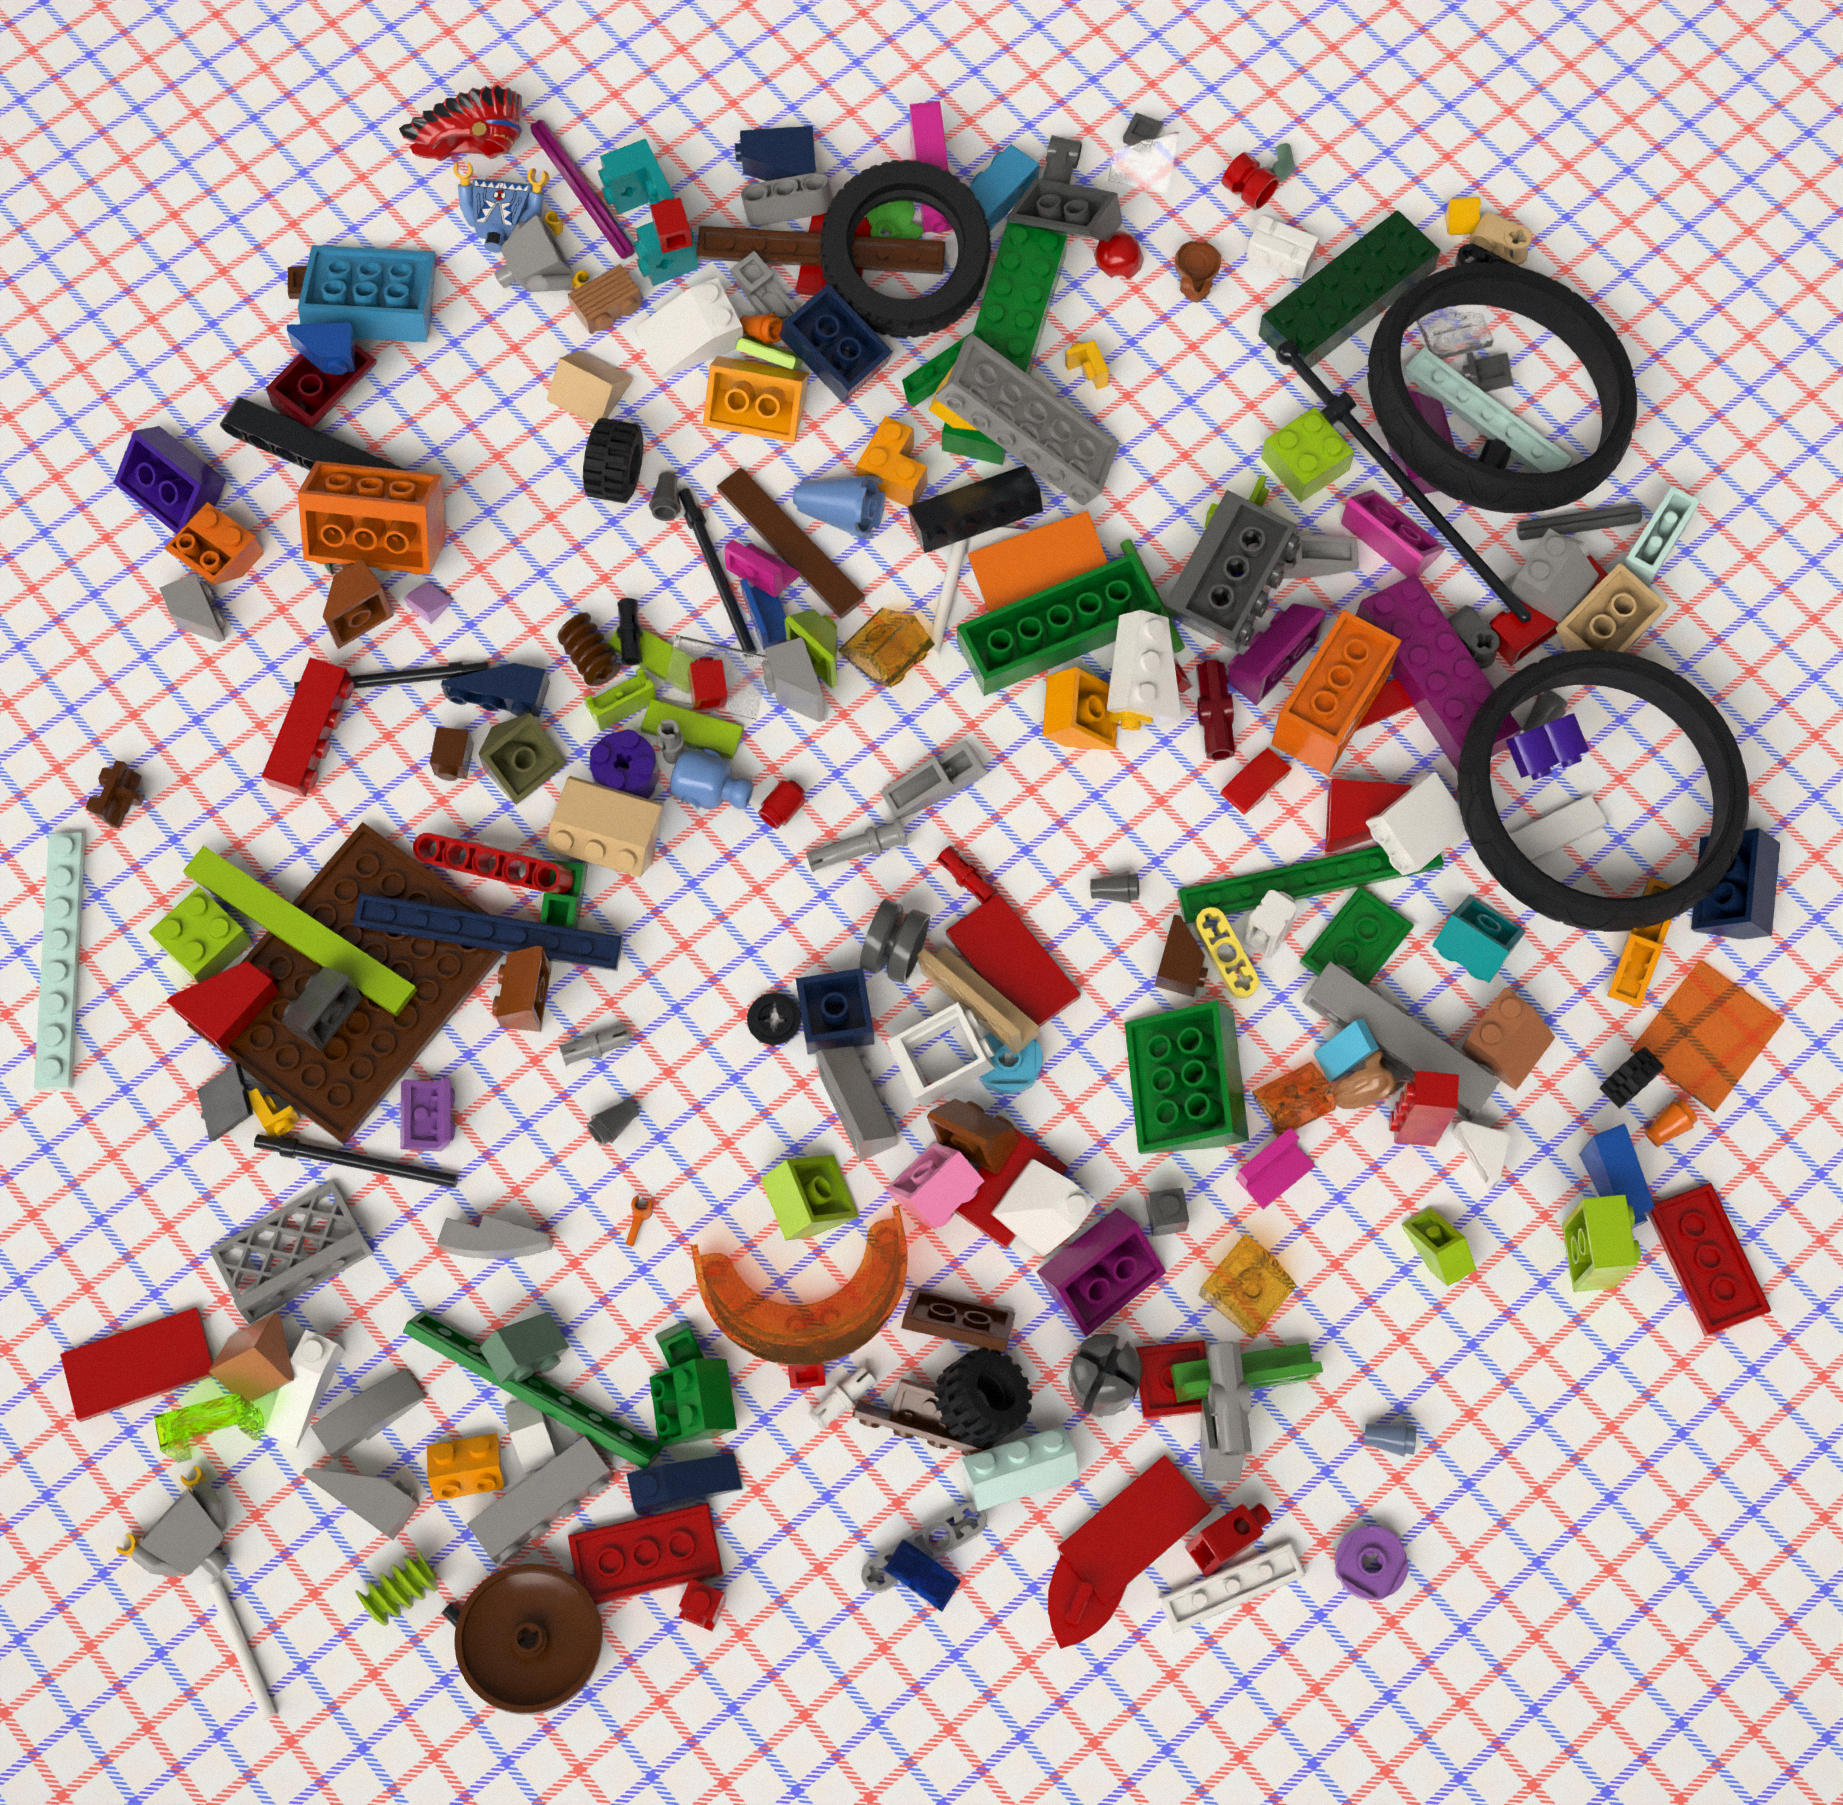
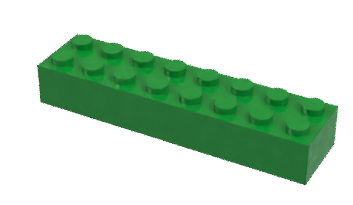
M1007 222L974 330L977 329L983 335L987 345L1030 376L1066 257L1067 235ZM946 422L944 423L942 451L1003 465L1007 451L982 432L953 428Z

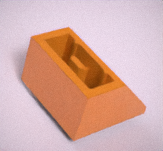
M208 502L165 546L167 552L213 585L243 577L264 554L252 533Z

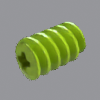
M416 1548L417 1561L412 1560L407 1555L403 1557L405 1563L404 1570L395 1564L391 1566L393 1573L391 1579L382 1572L379 1574L381 1586L377 1587L368 1581L366 1583L369 1593L367 1596L358 1590L355 1591L369 1615L383 1626L389 1624L387 1612L395 1617L401 1616L400 1603L409 1609L413 1607L412 1595L420 1600H424L426 1598L424 1586L434 1592L438 1590L437 1577L418 1548Z

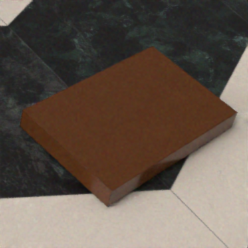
M915 1289L912 1292L903 1316L901 1328L1006 1352L1016 1313Z

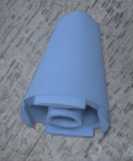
M875 475L804 480L794 489L793 503L796 505L797 510L803 514L861 539H871L874 534H870L872 528H879L881 523L885 492L879 491L878 483L883 484V481L879 476Z

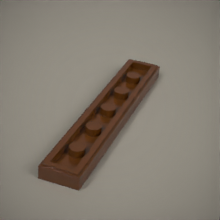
M741 467L717 485L719 494L789 566L799 571V577L840 619L844 618L865 601V595Z

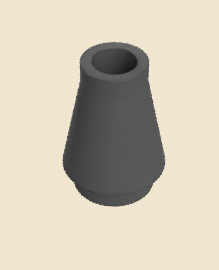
M671 472L659 474L656 488L649 503L653 517L658 520H673L681 510L677 476Z
M1551 690L1539 694L1526 723L1522 727L1523 732L1525 733L1561 718L1566 713L1564 709L1568 705L1567 702Z
M1128 870L1098 879H1091V898L1130 904L1131 900H1139L1138 873L1130 874Z
M626 1098L621 1103L592 1115V1120L587 1123V1128L593 1138L600 1145L604 1146L608 1142L613 1143L630 1122L639 1115V1111L636 1105L629 1098Z

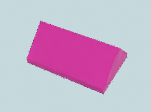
M1374 489L1352 496L1346 502L1341 524L1406 577L1414 574L1419 577L1446 549L1445 546Z

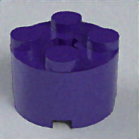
M627 729L611 733L602 738L590 751V770L594 783L647 799L652 796L659 780L657 760L651 744L636 731Z

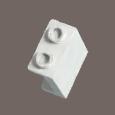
M1436 772L1416 778L1409 784L1412 785V788L1382 813L1370 817L1366 821L1373 839L1382 846L1389 856L1391 865L1401 875L1420 871L1466 831L1459 805Z

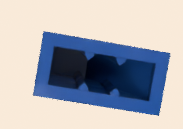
M1625 1123L1594 1135L1579 1153V1156L1599 1196L1626 1195L1627 1205L1633 1207L1635 1224L1631 1228L1633 1229L1648 1221L1646 1216L1655 1207Z

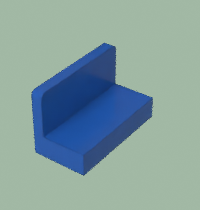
M747 578L740 580L742 596L763 651L767 647L787 642L784 621L786 615L779 597L774 598L755 586L750 587Z

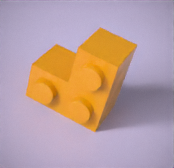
M885 416L856 465V476H879L883 481V484L878 483L879 491L885 492V497L906 507L916 504L927 486V466L908 458L914 448V428Z

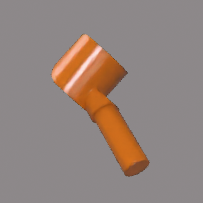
M638 1195L631 1202L634 1217L625 1243L631 1247L634 1246L642 1222L649 1219L653 1212L651 1199L645 1210L637 1209L639 1204Z

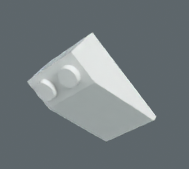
M718 277L689 288L635 327V332L659 380L736 350L738 339L744 337L742 325Z

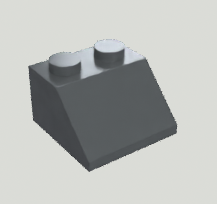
M325 966L319 973H315L309 978L305 985L306 990L298 1000L295 999L289 1003L282 1018L289 1031L319 1052L323 1050L363 999L349 976Z

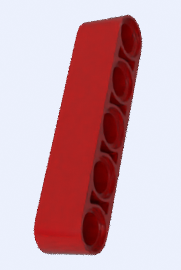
M433 833L420 834L413 843L414 856L424 863L554 894L567 892L573 883L571 870L563 864ZM435 842L437 849L435 854L432 856L430 848L431 845ZM465 849L466 859L461 863L460 853ZM495 856L496 866L491 871L489 862ZM524 863L526 866V873L521 878L519 875V868ZM554 870L556 872V881L551 886L549 875Z

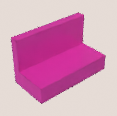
M732 539L724 546L726 569L742 579L747 578L750 584L774 598L800 576L798 570L752 543L745 547Z
M1291 1127L1244 1165L1236 1176V1180L1263 1210L1315 1167L1313 1162L1297 1146L1300 1137Z

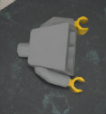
M547 212L545 220L535 215L530 220L519 222L515 225L508 240L501 247V252L507 265L494 273L503 288L516 281L529 292L571 290L572 287L576 290L586 284L580 282L589 280V274L585 270L578 271L574 277L570 276L573 271L556 238V235H560L563 232V221H558V214L556 212Z
M193 1466L197 1471L195 1480L187 1481L183 1474L181 1475L180 1479L187 1489L141 1538L129 1533L125 1534L126 1537L131 1539L132 1545L128 1550L117 1546L116 1551L119 1554L132 1558L133 1561L151 1574L177 1577L182 1573L189 1576L199 1565L214 1578L225 1569L230 1561L216 1549L225 1538L222 1530L225 1527L226 1520L221 1499L206 1481L205 1474L198 1466Z

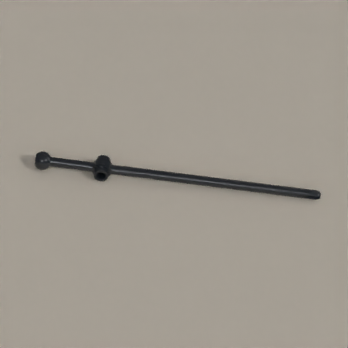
M1293 341L1281 343L1275 352L1278 362L1283 365H1290L1325 403L1326 407L1320 411L1324 418L1332 426L1336 422H1342L1514 615L1523 623L1529 622L1531 614L1354 418L1350 411L1357 405L1352 397L1345 391L1339 396L1334 395L1300 358V348Z

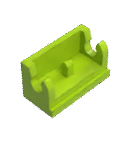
M642 667L636 670L635 677L593 699L591 695L584 698L585 706L600 731L649 706L651 699L657 700L655 687L650 679L647 680Z

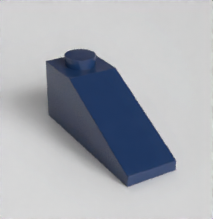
M735 1454L664 1464L626 1473L633 1508L637 1515L742 1490Z

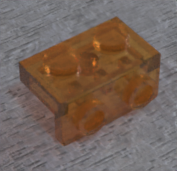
M1312 1062L1252 1091L1254 1101L1271 1121L1273 1133L1277 1138L1290 1127L1295 1131L1336 1109L1332 1085Z

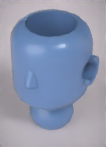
M690 749L681 753L670 779L671 793L681 800L682 803L693 804L698 810L699 807L709 810L718 808L724 800L730 802L734 808L744 809L750 802L754 785L746 778H731V766L721 759L717 752L710 749H703L702 752Z

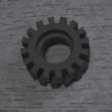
M1643 1047L1631 1056L1628 1061L1624 1062L1599 1089L1620 1109L1645 1088L1665 1066L1646 1047Z

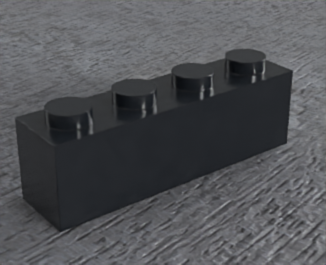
M1027 465L910 505L908 506L912 531L924 553H928L1043 512L1040 487Z

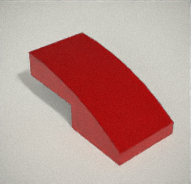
M1267 747L1245 766L1222 789L1220 794L1245 815L1263 801L1267 793L1289 775L1292 768Z

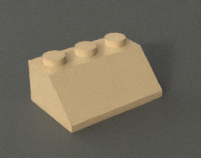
M1619 563L1556 627V630L1566 652L1601 649L1606 652L1611 650L1626 653L1655 623L1669 605L1623 564Z
M569 776L551 819L546 849L641 877L653 862L664 803Z

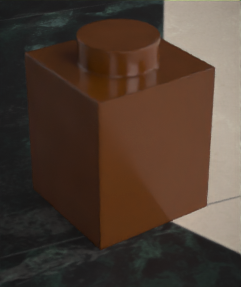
M436 727L429 762L435 776L446 781H455L457 778L467 779L474 746L469 730Z

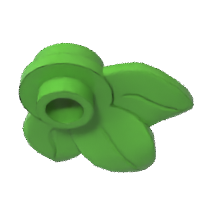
M894 201L889 205L885 203L868 212L866 218L872 226L870 237L919 240L924 229L912 222L915 212L913 201ZM881 231H888L891 235L883 236Z

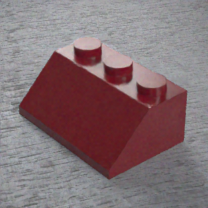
M355 343V372L334 375L323 373L300 353L265 389L271 405L289 419L314 428L378 362Z

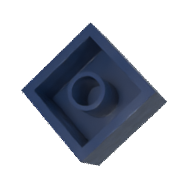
M863 968L796 978L808 1055L815 1054V1052L823 1049L854 1046L855 1048L875 1044Z

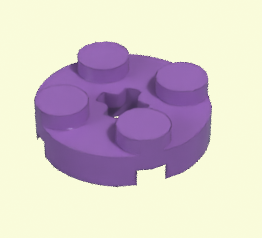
M1368 1526L1348 1533L1337 1547L1334 1558L1335 1575L1340 1580L1342 1586L1353 1596L1363 1600L1380 1601L1394 1594L1407 1577L1409 1567L1408 1559H1406V1553L1403 1549L1404 1546L1394 1533L1379 1526ZM1372 1554L1378 1556L1377 1564L1381 1568L1379 1571L1373 1569L1369 1573L1364 1569L1365 1564L1362 1562V1557L1369 1558Z

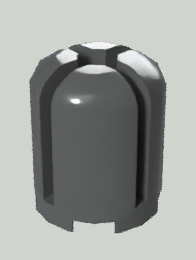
M1111 1333L1096 1334L1084 1340L1078 1347L1077 1355L1073 1356L1069 1371V1389L1075 1404L1086 1413L1097 1417L1115 1415L1125 1411L1135 1399L1143 1374L1142 1361L1136 1348L1127 1341L1122 1350L1117 1349L1119 1336ZM1102 1372L1109 1373L1110 1376L1106 1377L1099 1390L1096 1387L1099 1380L1098 1373H1101V1375Z

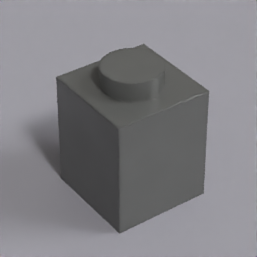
M1183 1188L1148 1193L1146 1207L1152 1237L1185 1232L1189 1224V1216Z

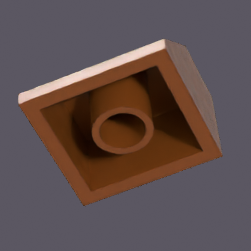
M363 559L356 563L345 565L339 573L334 575L322 617L335 645L340 649L393 617V613L381 585Z
M534 946L507 953L506 963L500 965L498 984H502L500 996L494 997L492 1014L496 1016L501 1028L541 1032L551 975V966L543 947Z
M954 1098L931 1110L927 1115V1119L939 1144L960 1151L967 1160L998 1175L1019 1142L1013 1129L1014 1125L1009 1120L1000 1115H996L994 1118L986 1114L981 1106L972 1101L964 1103Z

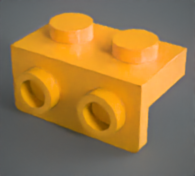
M497 1433L427 1445V1479L435 1501L487 1493L505 1488V1480L501 1470L500 1441Z

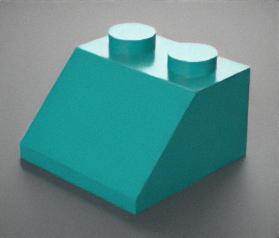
M1469 894L1452 913L1432 946L1438 950L1443 958L1449 961H1456L1467 968V972L1474 978L1490 983L1526 931Z

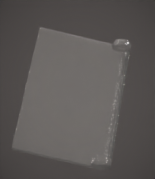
M676 634L661 698L692 705L688 680L689 664L702 657H712L714 660L722 659L728 695L725 707L710 709L757 720L765 685L763 677L765 674L761 662L766 661V656Z

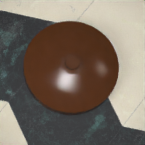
M521 1564L505 1568L491 1575L479 1584L468 1597L456 1624L454 1639L455 1655L465 1681L483 1701L507 1713L535 1715L554 1710L566 1704L586 1686L594 1674L600 1659L603 1632L600 1616L593 1599L575 1578L551 1566Z

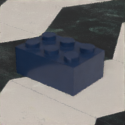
M829 283L784 321L779 333L783 341L842 403L885 367L893 353L886 343Z

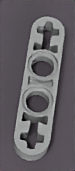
M974 1503L962 1504L872 1558L862 1569L861 1578L863 1585L873 1593L885 1592L977 1537L986 1527L987 1516L985 1510L977 1512ZM969 1511L971 1515L978 1513L980 1515L977 1519L978 1527L972 1529L970 1525H966L961 1528L959 1533L963 1537L957 1540L954 1529L947 1522L954 1519L956 1526L964 1521V1512ZM941 1528L949 1533L950 1542L946 1547L935 1548L931 1545L929 1536L933 1530ZM912 1547L917 1550L919 1560L916 1565L905 1567L899 1562L898 1555L903 1548ZM892 1556L894 1566L902 1574L894 1577V1572L891 1570L884 1575V1584L879 1585L876 1581L870 1583L868 1581V1578L871 1577L870 1569L875 1566L879 1571L889 1566L885 1559Z

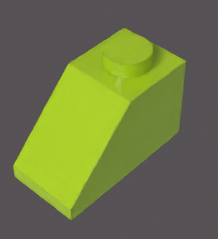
M1431 1207L1402 1223L1403 1230L1428 1269L1447 1287L1477 1270L1466 1237Z

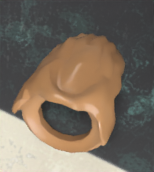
M1375 1051L1364 1059L1366 1068L1355 1071L1351 1076L1337 1084L1333 1090L1332 1102L1342 1109L1366 1107L1395 1093L1404 1085V1082L1397 1083V1079L1387 1069L1381 1059L1382 1052Z

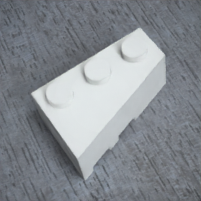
M1144 610L1119 615L1106 711L1114 713L1129 711L1152 717L1153 723L1158 725L1182 721L1168 617Z

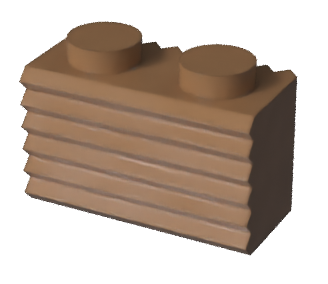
M621 264L568 294L571 309L590 334H593L595 331L606 330L616 319L635 313L642 305L638 286H636Z

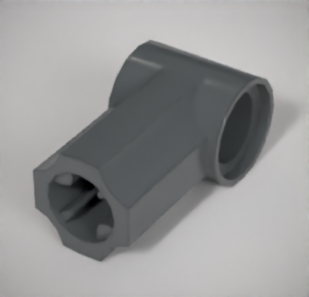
M1052 135L1047 150V164L1042 180L1069 184L1073 168L1076 169L1079 162L1082 142Z

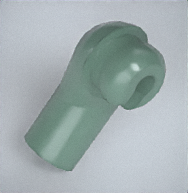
M1283 143L1276 147L1278 161L1273 164V167L1268 168L1280 178V182L1286 180L1295 170L1291 146L1288 143Z

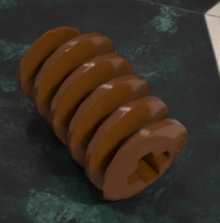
M587 612L580 613L572 617L561 627L557 638L559 643L564 646L566 654L570 655L571 662L577 666V671L583 676L584 682L589 686L603 685L614 678L622 666L614 664L617 660V655L613 652L608 653L611 647L607 642L602 643L604 635L600 632L596 633L598 629L596 623H589L591 615Z

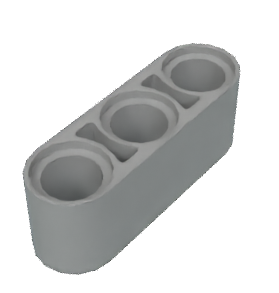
M819 172L754 183L745 187L741 192L747 220L752 225H765L821 215L827 212L833 200L828 178L825 174Z

